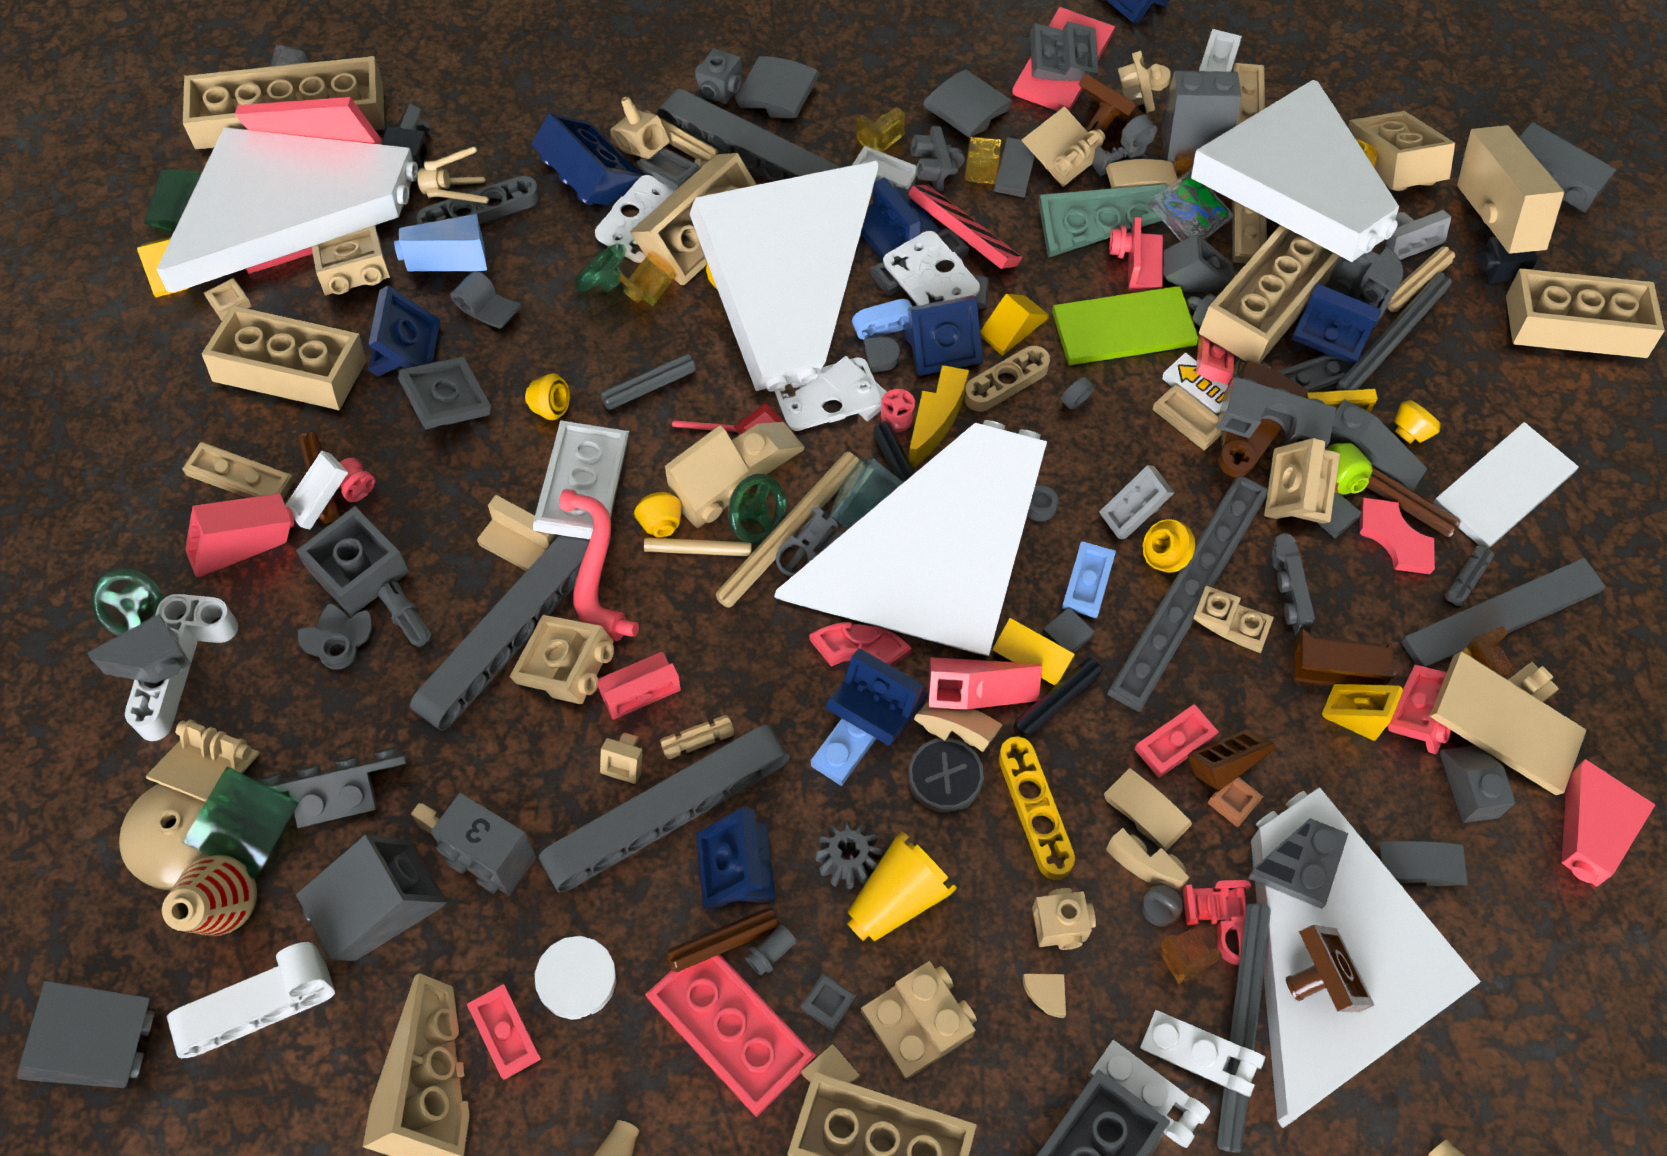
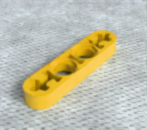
M1011 737L1002 744L999 754L1000 767L1039 870L1048 879L1062 880L1070 874L1074 866L1075 855L1033 746L1025 738ZM1011 749H1016L1018 754H1025L1021 762L1024 772L1018 774L1019 766L1015 758H1008ZM1027 781L1034 782L1040 789V795L1034 799L1025 798L1019 792L1020 784ZM1038 816L1049 818L1054 827L1052 832L1041 834L1035 831L1032 826L1033 819ZM1057 838L1059 841H1055L1053 846L1055 854L1058 858L1064 857L1066 859L1061 869H1058L1055 863L1048 864L1047 862L1051 857L1049 843Z

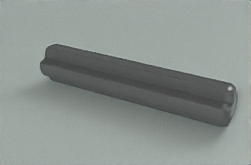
M684 354L612 386L600 393L602 402L607 409L611 410L691 374L696 370L694 360L690 354Z

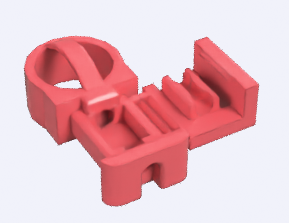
M1221 880L1213 888L1193 889L1192 885H1186L1182 890L1186 925H1198V920H1211V925H1216L1217 921H1220L1216 927L1219 954L1225 961L1239 965L1246 915L1244 891H1248L1251 883L1247 880ZM1237 930L1239 956L1232 953L1226 945L1225 936L1229 931Z

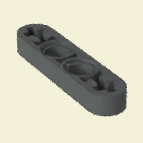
M529 176L515 177L467 193L485 196L488 199L499 198L502 202L497 206L492 207L481 202L449 199L421 209L416 218L418 225L429 223L432 220H446L445 215L448 214L450 219L460 216L455 215V213L459 209L469 208L471 209L469 215L477 214L479 224L534 206L539 200L537 184ZM522 190H525L527 193H526V194H522L521 191H522Z

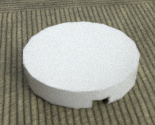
M582 936L564 938L551 945L540 957L535 971V988L544 1006L556 1016L571 1020L580 1019L590 1014L593 1015L602 1010L611 999L617 982L615 964L608 950L596 940Z

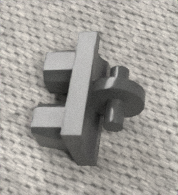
M932 126L929 135H914L910 144L911 155L925 157L920 158L916 166L918 180L931 181L936 191H943V181L946 176L956 174L958 168L964 163L963 152L959 148H952L951 145H946L942 128L939 126Z

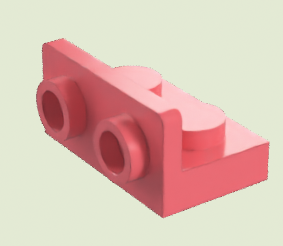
M1414 665L1403 688V693L1392 720L1387 726L1389 732L1425 741L1428 752L1437 754L1441 743L1448 742L1452 730L1429 717L1447 672Z

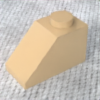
M784 422L756 424L731 440L750 471V485L804 450L803 444Z

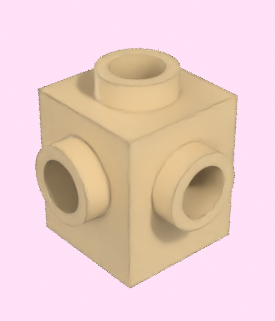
M1060 888L1050 891L1048 893L1049 896L1036 897L1032 912L1039 947L1058 945L1061 950H1069L1082 946V942L1086 941L1092 931L1091 928L1096 926L1093 905L1091 903L1086 904L1084 891L1072 893L1070 888Z

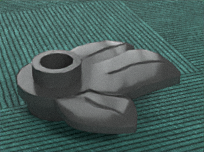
M328 604L319 618L317 628L306 627L298 630L299 645L306 653L319 656L321 662L330 669L345 668L354 661L357 655V648L369 639L372 632V618L369 612L364 610L349 619L341 609L333 604ZM339 649L344 650L342 654L333 656L335 651Z

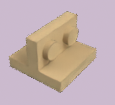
M1315 438L1274 448L1264 516L1274 519L1293 516L1322 524L1329 523L1331 521L1340 453L1325 450L1326 441Z

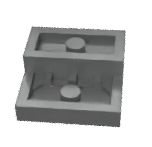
M1068 21L1063 30L1034 23L1030 30L1032 77L1056 81H1078L1083 78L1085 73L1093 78L1098 76L1095 28Z
M759 56L735 100L739 108H766L770 118H797L819 77L818 70L788 59Z
M965 69L937 87L924 100L923 106L970 138L987 130L992 118L1009 111L1012 100Z

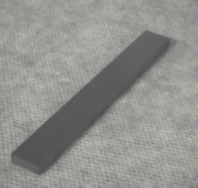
M1244 476L1235 478L1196 543L1192 559L1187 566L1180 570L1107 695L1137 712H1141L1195 620L1194 615L1205 587L1213 588L1264 502L1268 488Z

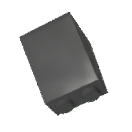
M1174 71L1160 125L1164 161L1172 162L1175 172H1192L1196 150L1236 126L1241 100L1238 72Z
M364 835L296 894L303 907L304 917L313 925L321 940L322 950L334 961H356L448 903L411 840Z
M44 981L19 1065L17 1079L125 1088L129 1077H138L144 1053L136 1052L140 1035H149L155 1011L147 1010L150 998Z

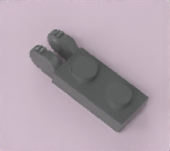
M1283 533L1276 536L1274 540L1271 562L1273 568L1278 570L1277 583L1280 593H1286L1288 602L1284 605L1286 623L1293 625L1295 637H1298L1302 629L1310 634L1315 616L1301 556L1294 540L1295 537L1288 533Z

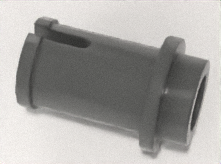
M781 924L756 948L751 946L748 949L749 954L745 957V960L760 976L765 972L770 973L773 970L772 965L792 946L797 944L792 933Z

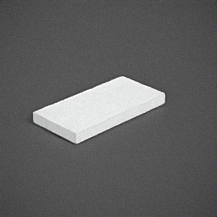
M560 420L533 522V531L584 539L591 538L593 518L589 512L578 508L569 512L563 511L560 508L559 498L564 489H573L578 495L597 499L606 507L611 519L629 431Z
M1524 422L1434 500L1433 504L1461 521L1458 528L1475 543L1484 545L1489 549L1573 475L1579 466Z

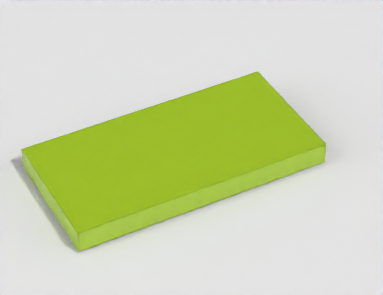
M1180 286L1053 305L1052 309L1068 366L1197 346L1199 340Z

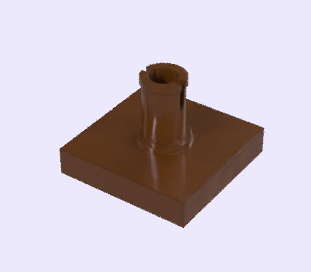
M1085 73L1079 82V86L1088 97L1100 106L1087 127L1084 128L1087 132L1099 129L1105 133L1115 117L1129 123L1131 119L1144 115L1136 104Z
M1312 925L1299 931L1315 965L1286 977L1287 986L1296 1001H1302L1303 998L1327 989L1337 1012H1361L1375 1005L1337 928Z

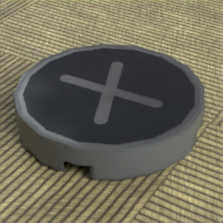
M936 738L924 743L912 756L908 767V780L914 798L929 810L938 813H950V811H957L959 809L961 811L968 808L979 796L984 781L983 764L977 753L966 743L953 738H947L945 741L941 738Z

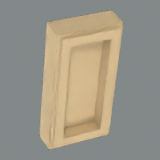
M1177 384L1154 403L1153 411L1204 451L1223 434V430L1216 428L1219 416Z

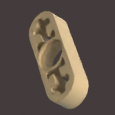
M1029 346L972 378L966 384L965 404L971 410L978 412L986 411L1040 380L1048 372L1049 353L1042 347ZM1028 360H1031L1033 363L1028 365ZM1003 373H1010L1016 378V381L1012 384H1004L998 379V376ZM974 391H977L979 394L986 392V397L982 395L974 396Z

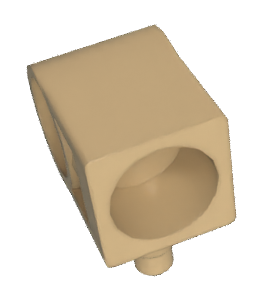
M624 97L621 103L626 117L610 129L612 139L623 152L649 159L666 146L670 140L658 115L637 110L631 98Z

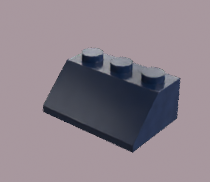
M549 113L531 144L539 152V158L547 165L553 167L559 173V179L572 186L578 192L577 197L588 205H593L594 203L609 205L621 196H624L636 181L644 176L591 122Z

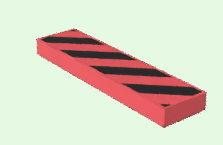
M930 185L912 186L908 193L911 200L1001 269L1018 266L1022 259L1021 255Z

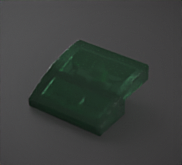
M161 170L144 219V224L174 233L202 172Z
M227 766L183 843L209 856L224 855L232 857L245 865L247 868L246 872L256 878L299 802Z

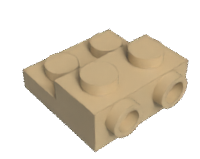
M375 225L312 246L316 274L325 295L332 293L340 295L351 288L365 284L376 285L383 279L390 278Z
M542 615L510 678L518 685L546 690L552 698L583 704L586 696L592 695L597 689V674L602 664L610 662L613 657L614 641L602 626Z
M930 961L896 982L893 988L861 1007V1013L904 1081H907L971 1039L976 1031L972 1025L977 1022L974 1012L966 1001L963 1000L957 1003L950 992L954 984L949 974L942 966L935 969Z

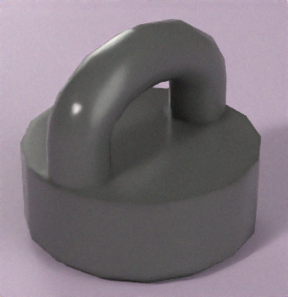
M1208 294L1203 300L1196 296L1189 297L1188 304L1195 312L1193 315V322L1201 327L1208 307L1217 298L1216 296Z
M1157 885L1146 892L1141 902V910L1144 917L1151 924L1158 927H1166L1172 925L1180 917L1183 910V901L1175 889L1167 885Z

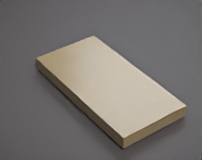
M1462 651L1453 656L1429 717L1554 795L1565 792L1587 731L1582 726Z

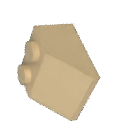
M721 425L665 465L669 493L680 499L682 503L681 513L697 529L706 522L711 523L716 520L723 509L732 502L741 501L747 495L749 489H751L750 471Z

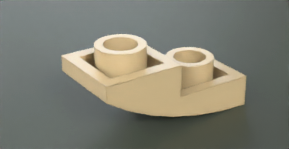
M1133 159L1110 163L1106 167L1112 189L1166 184L1167 192H1172V190L1174 192L1178 187L1176 184H1179L1173 163L1169 161Z
M1206 586L1194 619L1216 634L1245 648L1261 653L1274 617L1239 605L1240 597Z
M928 702L914 718L928 732L937 735L944 741L953 731L964 742L975 746L982 752L1002 727L1001 723L978 710L929 707Z
M1131 768L1104 793L1105 799L1110 805L1135 822L1136 828L1140 833L1165 851L1192 825L1191 821L1182 811Z
M1123 828L1111 838L1106 848V851L1127 870L1154 886L1167 885L1179 892L1190 878L1186 874L1183 863L1176 856L1168 855L1161 848L1150 857L1147 854V848L1137 836L1129 835Z

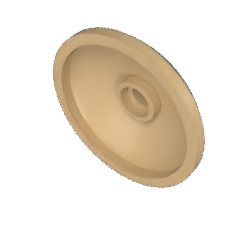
M157 784L134 802L124 818L119 837L122 859L129 871L143 883L154 888L171 890L181 873L193 862L212 855L231 857L240 833L239 813L233 799L227 792L213 805L167 786ZM176 819L174 826L166 828L168 821Z

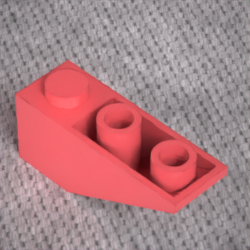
M930 657L928 705L934 708L967 710L1038 701L1042 664Z

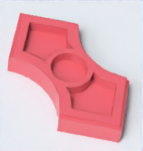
M1363 498L1360 503V512L1362 514L1360 515L1359 534L1380 543L1390 554L1395 570L1431 575L1435 569L1434 538L1420 534L1411 528L1402 517L1398 502Z

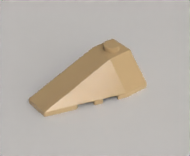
M420 973L414 977L370 1105L363 1142L364 1148L388 1156H464L470 1115L468 1101H462L460 1078L464 1076L463 1062H457L455 1039L459 1035L453 986Z

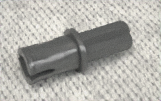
M392 582L391 584L394 591L389 583L385 584L379 590L378 596L392 614L391 621L393 624L401 627L412 645L417 647L424 646L431 639V632L419 616L418 606L409 601L398 582Z

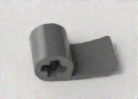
M471 271L450 293L454 304L463 312L497 328H502L521 308V303L497 295L492 282L479 271Z

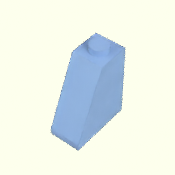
M477 214L399 228V240L394 241L397 258L399 261H405L407 271L487 270L484 241Z

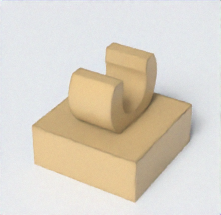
M1533 662L1508 679V681L1543 703L1559 690L1551 681L1553 676L1543 666L1538 668Z
M624 732L620 741L606 738L601 747L600 774L636 784L641 775L643 750L635 747L638 736Z

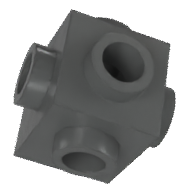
M713 48L704 62L697 66L695 72L699 96L727 104L732 95L739 91L743 81L741 57Z

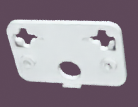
M644 175L640 177L623 197H620L613 205L612 210L596 227V239L636 263L645 262L647 258L644 253L640 251L636 254L632 253V246L630 244L634 243L637 245V242L630 231L676 190L660 183L653 176ZM628 204L635 205L639 209V213L634 217L624 216L621 213L622 207Z
M933 231L923 232L890 251L883 258L886 269L917 306L930 303L927 294L935 300L942 298L945 301L971 295L975 297L980 291L979 282L963 265V261ZM894 257H907L905 262L908 271L900 265L893 266ZM949 260L955 266L949 272H939L936 269V265L940 261Z
M859 357L850 359L860 369L863 368L867 375L858 378L842 392L821 377L834 364L822 367L818 377L813 381L803 384L799 383V381L787 383L791 384L793 388H800L795 391L796 396L789 397L788 394H781L785 390V386L776 390L775 394L789 429L800 431L827 422L832 423L878 406L881 403V394L866 360ZM837 400L841 402L842 408L835 413H829L823 409V405L827 401Z

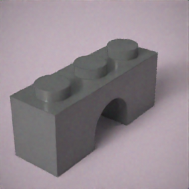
M1234 377L1224 392L1216 428L1250 438L1260 425L1262 419H1271L1279 423L1284 429V446L1315 438L1326 441V448L1330 442L1336 407L1327 405L1319 399H1307L1291 394L1285 389L1267 387L1258 384L1252 379Z

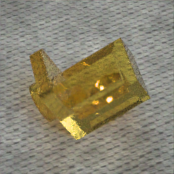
M649 253L630 278L621 274L618 280L627 286L623 292L639 304L643 299L653 306L677 275Z

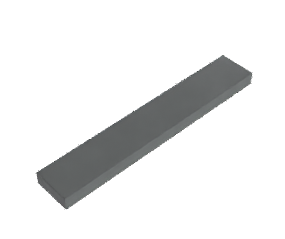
M1582 558L1409 634L1402 639L1401 644L1415 665L1432 668L1452 659L1455 654L1461 651L1464 653L1596 595L1606 586L1588 561Z

